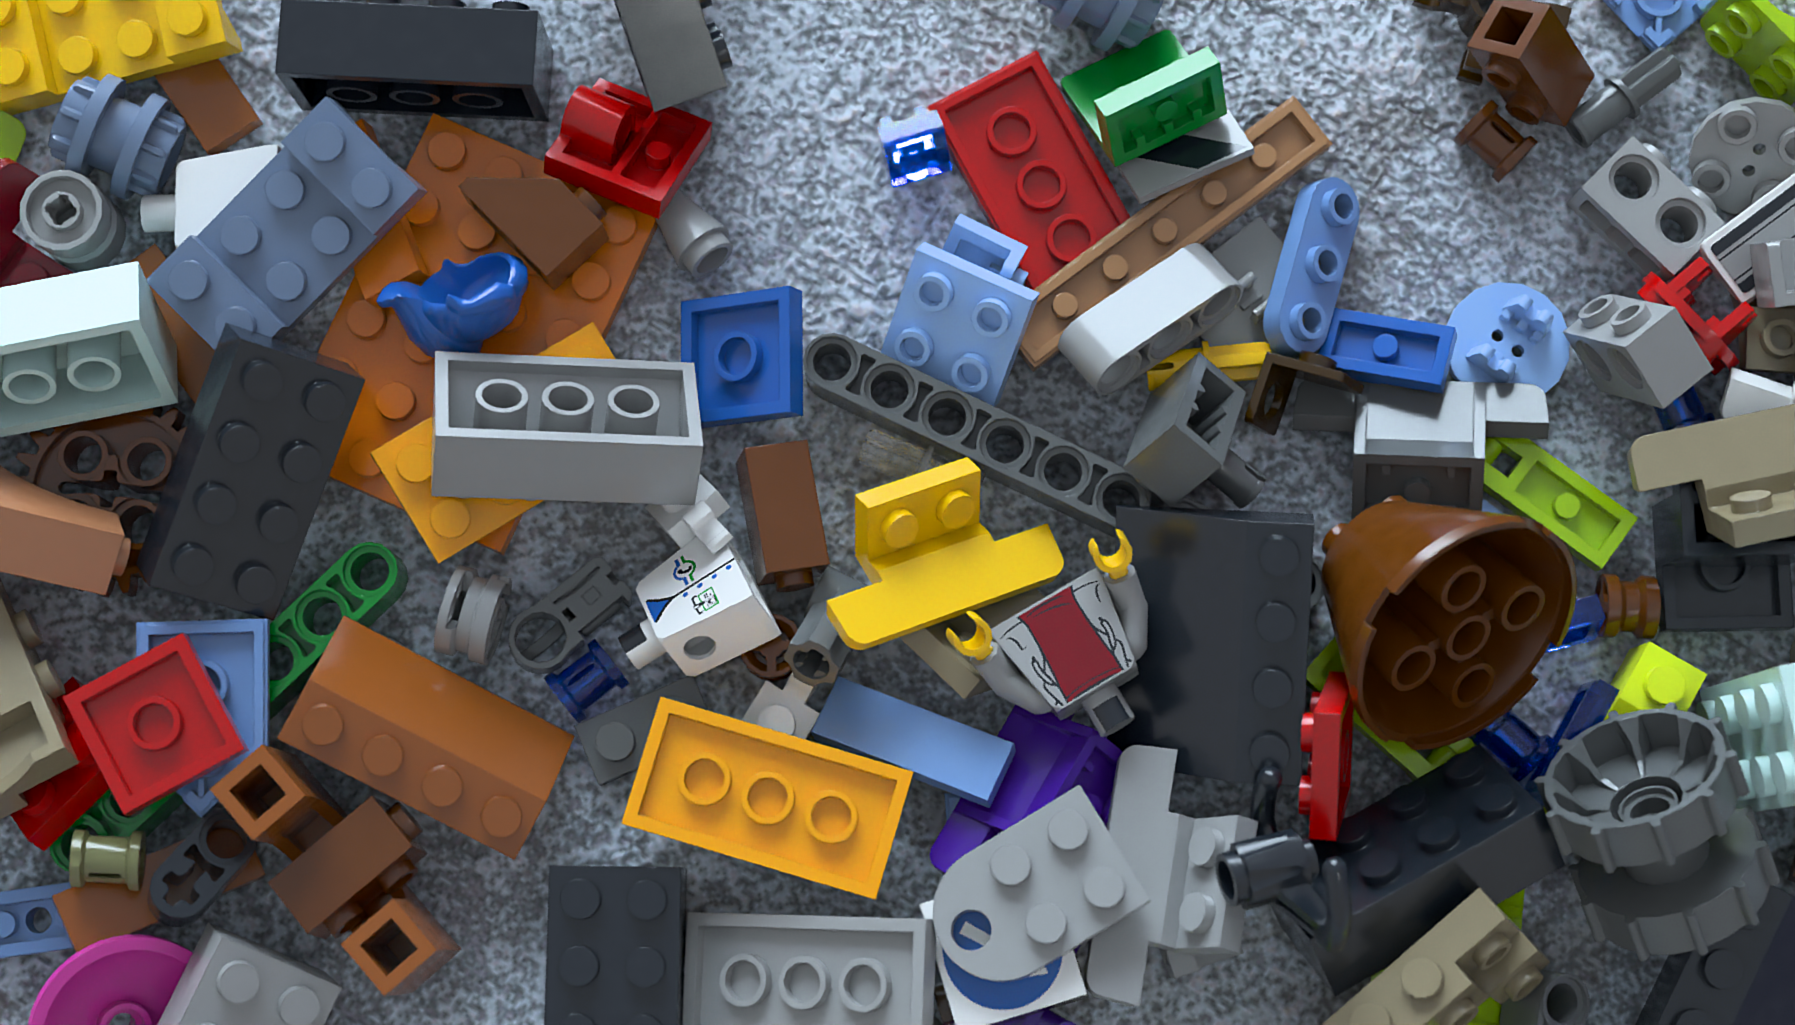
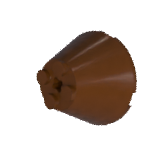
M1394 495L1382 503L1364 510L1349 523L1335 525L1325 535L1322 542V551L1326 557L1322 567L1321 584L1352 703L1362 722L1378 738L1386 743L1388 740L1405 742L1412 750L1439 748L1466 739L1491 725L1514 707L1537 683L1539 679L1531 672L1543 657L1551 642L1557 647L1561 646L1572 620L1577 596V575L1572 555L1565 543L1556 534L1533 519L1508 514L1409 502L1402 496Z

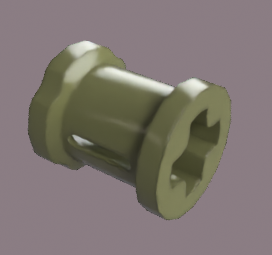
M75 829L70 848V887H84L86 882L127 884L130 891H140L143 886L146 868V832L134 830L130 837L90 835L88 830Z

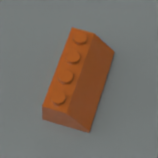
M344 615L277 739L515 860L547 802L575 736Z

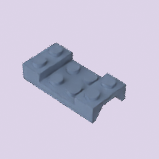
M326 96L281 141L284 145L281 151L197 236L189 235L146 279L148 284L214 350L217 348L225 323L281 341L428 192L419 182L394 163L357 126L346 109L334 99Z

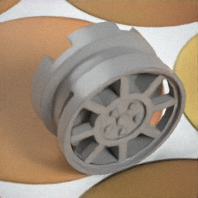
M459 565L448 583L441 603L435 628L434 650L449 656H454L457 651L467 653L469 661L488 665L499 644L510 606L505 604L504 598H501L502 593L511 594L512 580L493 574L490 579L479 577L477 569Z

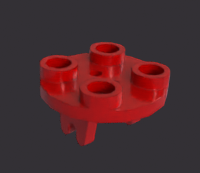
M1702 257L1697 258L1668 284L1651 271L1642 279L1644 286L1637 292L1643 301L1675 307L1711 364L1713 370L1710 373L1716 376L1724 368L1730 372L1731 368H1734L1740 361L1728 345L1757 318L1758 315L1755 313V309L1745 301L1722 321L1713 315L1705 322L1691 308L1697 302L1692 293L1713 272L1710 265Z

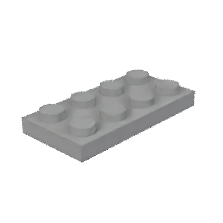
M687 912L682 1025H933L936 932L933 919Z

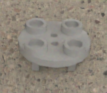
M1755 96L1730 101L1709 114L1694 133L1689 152L1693 187L1703 191L1714 202L1716 207L1727 213L1739 215L1795 173V108L1781 100ZM1759 143L1765 145V147L1760 150L1754 148V146ZM1746 165L1754 166V169L1751 171H1745L1743 168Z

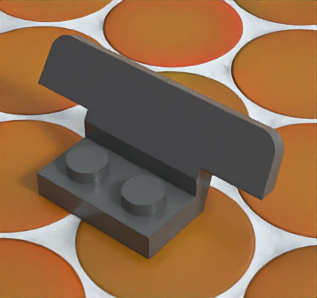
M1304 380L1298 386L1293 411V430L1355 432L1351 519L1364 510L1382 503L1394 495L1402 496L1409 502L1482 511L1485 437L1548 439L1549 433L1546 394L1540 387L1524 383L1446 381L1443 394L1382 383L1375 384L1358 381L1364 385L1362 395H1357Z

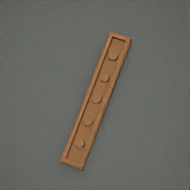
M1294 95L1244 132L1254 147L1255 154L1158 196L1034 289V291L1040 294L1018 350L1019 355L1033 372L1060 352L1058 349L1059 339L1063 331L1076 318L1181 248L1193 243L1203 245L1330 149L1332 142Z

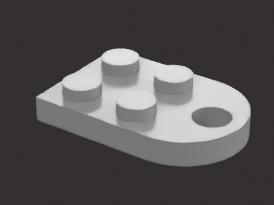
M1078 785L958 859L947 870L937 887L933 903V923L942 948L960 968L984 980L1010 982L1026 978L1149 904L1151 899L1085 792ZM967 912H979L985 915L991 924V936L988 942L977 950L962 949L957 945L953 936L955 922L961 915Z

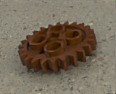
M163 406L57 426L54 427L55 430L49 436L40 431H31L29 433L30 436L40 447L36 454L18 453L16 456L21 463L30 467L28 476L18 477L62 497L119 515L124 537L131 540L129 558L121 576L112 575L106 595L98 594L102 597H110L116 581L122 593L130 597H134L137 594L138 578H143L147 583L136 565L143 543L135 544L131 530L138 517L147 513H155L158 503L121 496L115 497L113 503L91 493L63 494L61 488L64 484L71 483L115 491L119 489L121 483L136 493L162 494L187 428L185 427L180 430L186 415L175 407L167 411L163 416ZM91 445H99L102 453L99 465L89 473L80 474L77 462L80 454ZM163 451L165 455L163 471L151 480H143L140 474V467L144 458L152 452Z

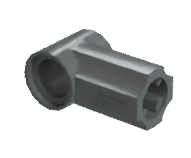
M831 566L827 567L804 613V620L791 640L783 658L792 668L794 678L812 687L824 682L834 683L853 650L843 642L827 617L826 600L869 585Z

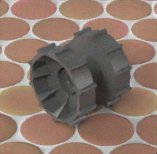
M1674 702L1666 704L1664 708L1638 710L1618 715L1617 711H1611L1608 713V719L1587 728L1573 739H1561L1558 742L1561 750L1551 761L1545 776L1537 777L1534 780L1547 812L1546 817L1561 855L1565 856L1573 852L1581 856L1579 863L1569 866V871L1596 942H1602L1607 939L1623 949L1636 952L1640 961H1646L1650 955L1678 954L1697 950L1700 955H1705L1708 953L1707 946L1729 937L1746 924L1757 925L1759 923L1757 912L1765 902L1770 886L1778 885L1781 882L1767 841H1763L1752 807L1746 806L1742 809L1735 807L1740 796H1746L1750 793L1737 753L1731 749L1720 717L1707 720L1692 712L1677 710Z

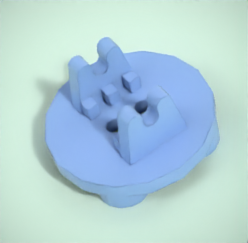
M1497 282L1475 289L1454 308L1446 326L1455 327L1457 332V339L1449 367L1450 374L1455 381L1533 384L1540 387L1546 393L1559 382L1569 361L1570 343L1563 334L1567 326L1562 313L1545 294L1524 284ZM1493 332L1499 333L1501 341H1494L1491 334ZM1512 348H1519L1521 350V356H1514L1512 354Z

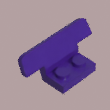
M1015 705L997 737L1014 743L1016 753L991 807L988 808L961 797L930 850L932 865L944 875L962 856L1078 785L1081 786L1107 828L1116 764L1123 751L1107 738L1101 737L1094 728L1071 721L1074 714L1059 720L1052 711L1046 714L1035 715Z

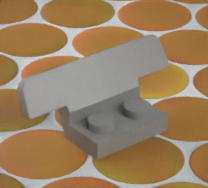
M1133 745L1121 753L1116 764L1107 830L1148 894L1151 902L1089 940L1084 984L1093 996L1127 1007L1140 1006L1149 946L1188 955L1240 953L1246 910L1241 905L1232 907L1225 901L1216 877L1215 859L1217 854L1230 849V843L1256 837L1258 821L1240 815L1194 819L1182 814L1169 812L1178 749Z

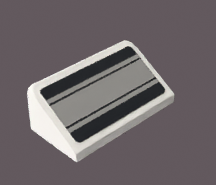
M1795 173L1704 240L1699 246L1701 257L1710 265V268L1713 270L1712 274L1740 304L1745 301L1750 303L1756 299L1750 244L1795 238Z

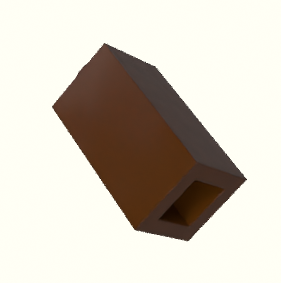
M1493 0L1467 45L1483 69L1481 74L1484 79L1495 86L1506 102V111L1517 120L1529 125H1537L1540 121L1566 127L1595 76L1553 8L1547 4L1529 0Z
M805 439L746 447L735 464L757 585L775 584L777 592H793L815 585L813 578L820 577L830 562L808 441Z
M371 796L272 878L268 884L307 934L325 940L330 935L334 938L342 937L361 923L367 915L363 908L384 891L386 895H390L404 887L418 873V868L415 864L427 855V852L415 839L423 832V829L400 802L397 801L390 807L385 802Z

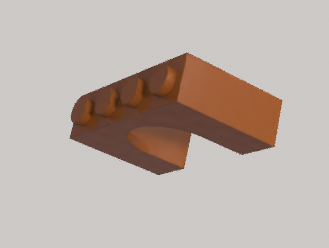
M263 744L210 789L253 841L272 844L292 861L348 816L296 754ZM407 885L390 895H386L383 891L363 908L367 912L366 917L351 930L352 934L341 943V946L384 996L413 993L462 950Z

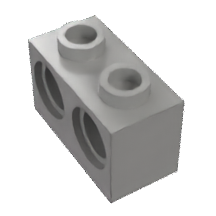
M1632 136L1566 204L1643 277L1652 271L1664 282H1667L1700 250V244L1718 231L1725 222L1716 214L1717 208L1714 202L1703 191L1695 187H1687L1670 171L1671 165L1660 150L1647 143L1641 144ZM1614 176H1625L1631 179L1637 186L1638 199H1629L1622 196L1615 187ZM1661 219H1671L1680 225L1684 233L1683 243L1673 242L1666 238L1660 227Z
M1614 294L1602 295L1587 303L1578 314L1579 319L1563 331V334L1601 392L1662 409L1666 408L1713 370L1679 312L1672 306Z

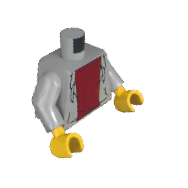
M1115 529L1121 543L1117 553L1112 556L1100 555L1094 538H1091L1088 544L1089 552L1097 567L1001 624L990 629L989 625L975 612L968 611L966 613L976 623L977 629L975 635L970 640L960 641L949 627L946 630L948 641L963 655L970 656L971 664L997 696L1035 715L1046 714L1052 711L1059 720H1063L1084 708L1101 737H1106L1120 730L1135 719L1134 713L1118 687L1139 674L1136 661L1142 657L1147 649L1148 604L1135 568L1130 564L1133 556L1132 547L1123 531ZM1098 568L1105 572L1103 577Z

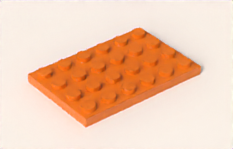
M433 113L405 170L428 191L406 213L429 277L441 269L444 259H449L456 264H465L479 256L496 252H504L521 258L527 267L529 283L526 292L522 296L517 315L509 325L494 336L483 341L480 353L535 356L591 322L595 324L605 340L657 230L658 224L656 219L587 191L607 214L600 221L605 227L609 240L557 289L553 290L467 202L458 186L468 177L557 178L543 173L544 161ZM562 181L572 193L579 188ZM355 274L317 352L348 363L365 379L328 478L405 512L371 457L370 452L433 416L435 358L427 356L409 339L392 307H374L364 299ZM425 280L422 281V282H420V283L417 284V285L422 286V284L425 282ZM523 514L475 543L504 556Z

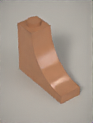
M0 466V572L106 595L112 575L121 576L123 574L131 547L130 538L124 537L119 515L47 491Z

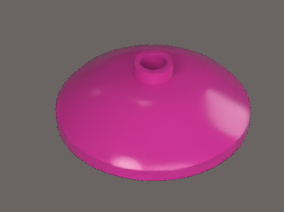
M142 934L116 936L91 944L67 959L45 982L33 1004L28 1025H110L113 1017L120 1013L130 1014L129 1025H158L193 952L171 940Z

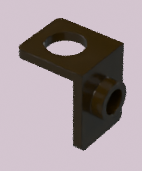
M1302 350L1297 360L1267 352L1244 420L1247 424L1261 432L1274 436L1280 425L1295 378L1357 395H1362L1364 385L1346 373L1335 370L1338 362L1326 356ZM1274 384L1275 393L1273 402L1270 409L1265 414L1264 406L1266 396L1268 394L1269 389Z

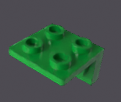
M1168 29L1143 39L1137 47L1124 48L1063 77L1060 81L1062 92L1114 167L1227 114L1220 61L1208 46L1188 55L1174 34Z

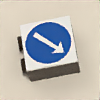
M934 900L919 904L924 919H933ZM967 912L961 915L953 928L955 942L965 950L982 948L991 936V924L988 918L979 912ZM936 935L935 959L943 985L934 987V996L944 1025L953 1023L955 1025H1002L1089 998L1075 950L1070 951L1026 978L1010 982H993L975 977L955 964L942 948Z

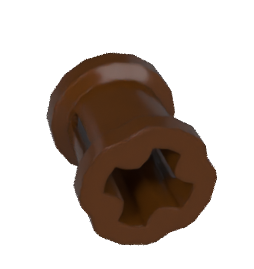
M1492 99L1464 126L1453 141L1459 147L1469 146L1493 169L1492 178L1499 183L1535 147L1538 141L1532 136L1524 138L1497 113L1499 105Z

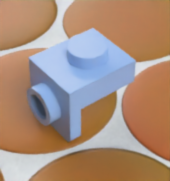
M959 214L942 250L1020 285H1024L1029 274L1018 268L1028 246L965 215Z

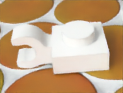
M700 473L695 505L648 504L645 507L658 525L681 549L693 538L697 537L712 554H715L733 538L729 531L717 520L730 506Z
M793 672L783 690L766 680L742 718V721L807 740L820 713L806 704L819 684L815 687L807 685L794 678Z

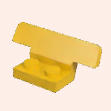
M968 457L855 494V557L872 585L826 600L827 617L848 647L855 650H865L960 616L968 611L982 608L1051 583L1062 571L1064 559L1048 523L994 542L990 532L979 522L981 470Z

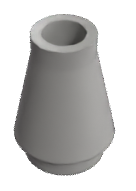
M678 189L659 219L655 218L678 268L683 271L688 270L695 278L704 277L714 272L725 263L733 251V245L728 240L729 230L684 195L680 189Z

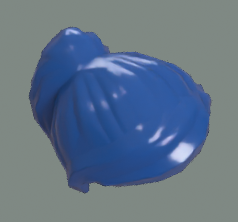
M504 252L482 255L465 264H456L449 259H444L441 269L425 280L422 286L407 281L391 282L383 288L376 302L382 308H393L409 339L427 356L435 358V351L480 353L483 341L494 336L509 325L517 315L522 296L526 292L529 283L527 267L521 258Z

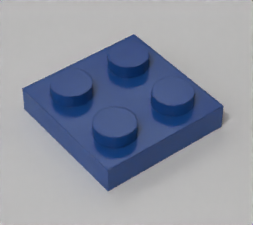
M783 286L681 301V362L695 364L701 428L803 416V311L801 290L792 286Z

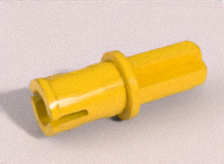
M1201 341V348L1177 350L1147 371L1148 391H1154L1199 352L1234 382L1257 380L1267 352L1271 353L1269 343L1266 342L1209 347L1208 341Z

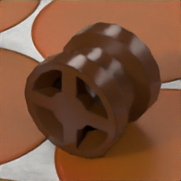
M1601 574L1596 583L1593 601L1594 627L1598 637L1613 638L1620 632H1632L1637 639H1654L1658 630L1661 613V595L1657 578L1655 576L1641 575L1634 581H1621L1616 574Z
M772 613L782 634L741 654V659L754 676L761 680L776 682L787 679L793 672L790 665L783 659L786 653L783 651H787L798 628L793 621L785 616Z

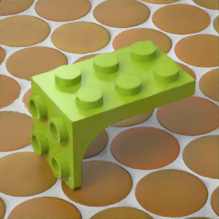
M1718 0L1700 20V26L1705 32V38L1710 47L1720 56L1727 59L1732 58L1750 76L1749 80L1752 87L1761 97L1781 100L1791 106L1795 102V17L1782 12L1768 0Z

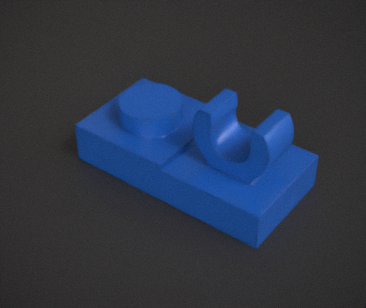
M1334 308L1326 340L1320 347L1318 354L1337 361L1338 364L1335 370L1344 372L1357 381L1375 384L1382 383L1443 394L1457 339L1456 328L1452 326Z

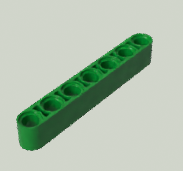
M365 542L349 549L270 623V654L278 648L288 647L293 654L294 660L292 670L287 676L275 681L270 679V720L304 689L335 632L333 631L322 636L316 633L313 619L321 606L328 603H337L341 610V619L345 615L369 628L406 590L408 573L405 564L401 558L382 544ZM375 559L386 560L389 568L386 582L378 589L364 590L361 586L360 574L365 564ZM109 789L49 847L50 855L56 865L69 872L70 848L75 829L85 830L91 827L98 836L130 837L133 831L137 830L145 831L147 838L184 803L183 798L175 791L147 806L139 815L132 817L123 814L112 791Z

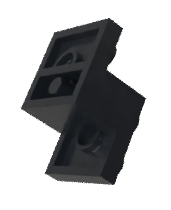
M1676 426V427H1674V428H1672V429H1677V428H1682V427H1687V426ZM1691 481L1672 485L1673 495L1652 506L1655 570L1661 595L1659 633L1781 631L1794 628L1790 564L1795 562V535L1735 548L1707 532L1695 482Z

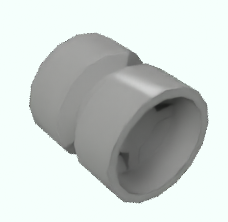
M54 170L39 176L26 188L20 202V221L25 233L38 246L68 268L76 271H90L108 265L120 253L125 242L126 222L121 210L82 174L71 170Z

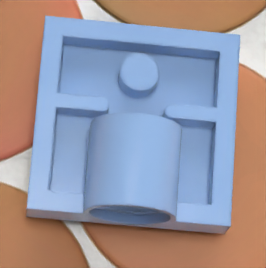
M924 242L915 251L880 353L992 406H996L1002 396L1040 293Z

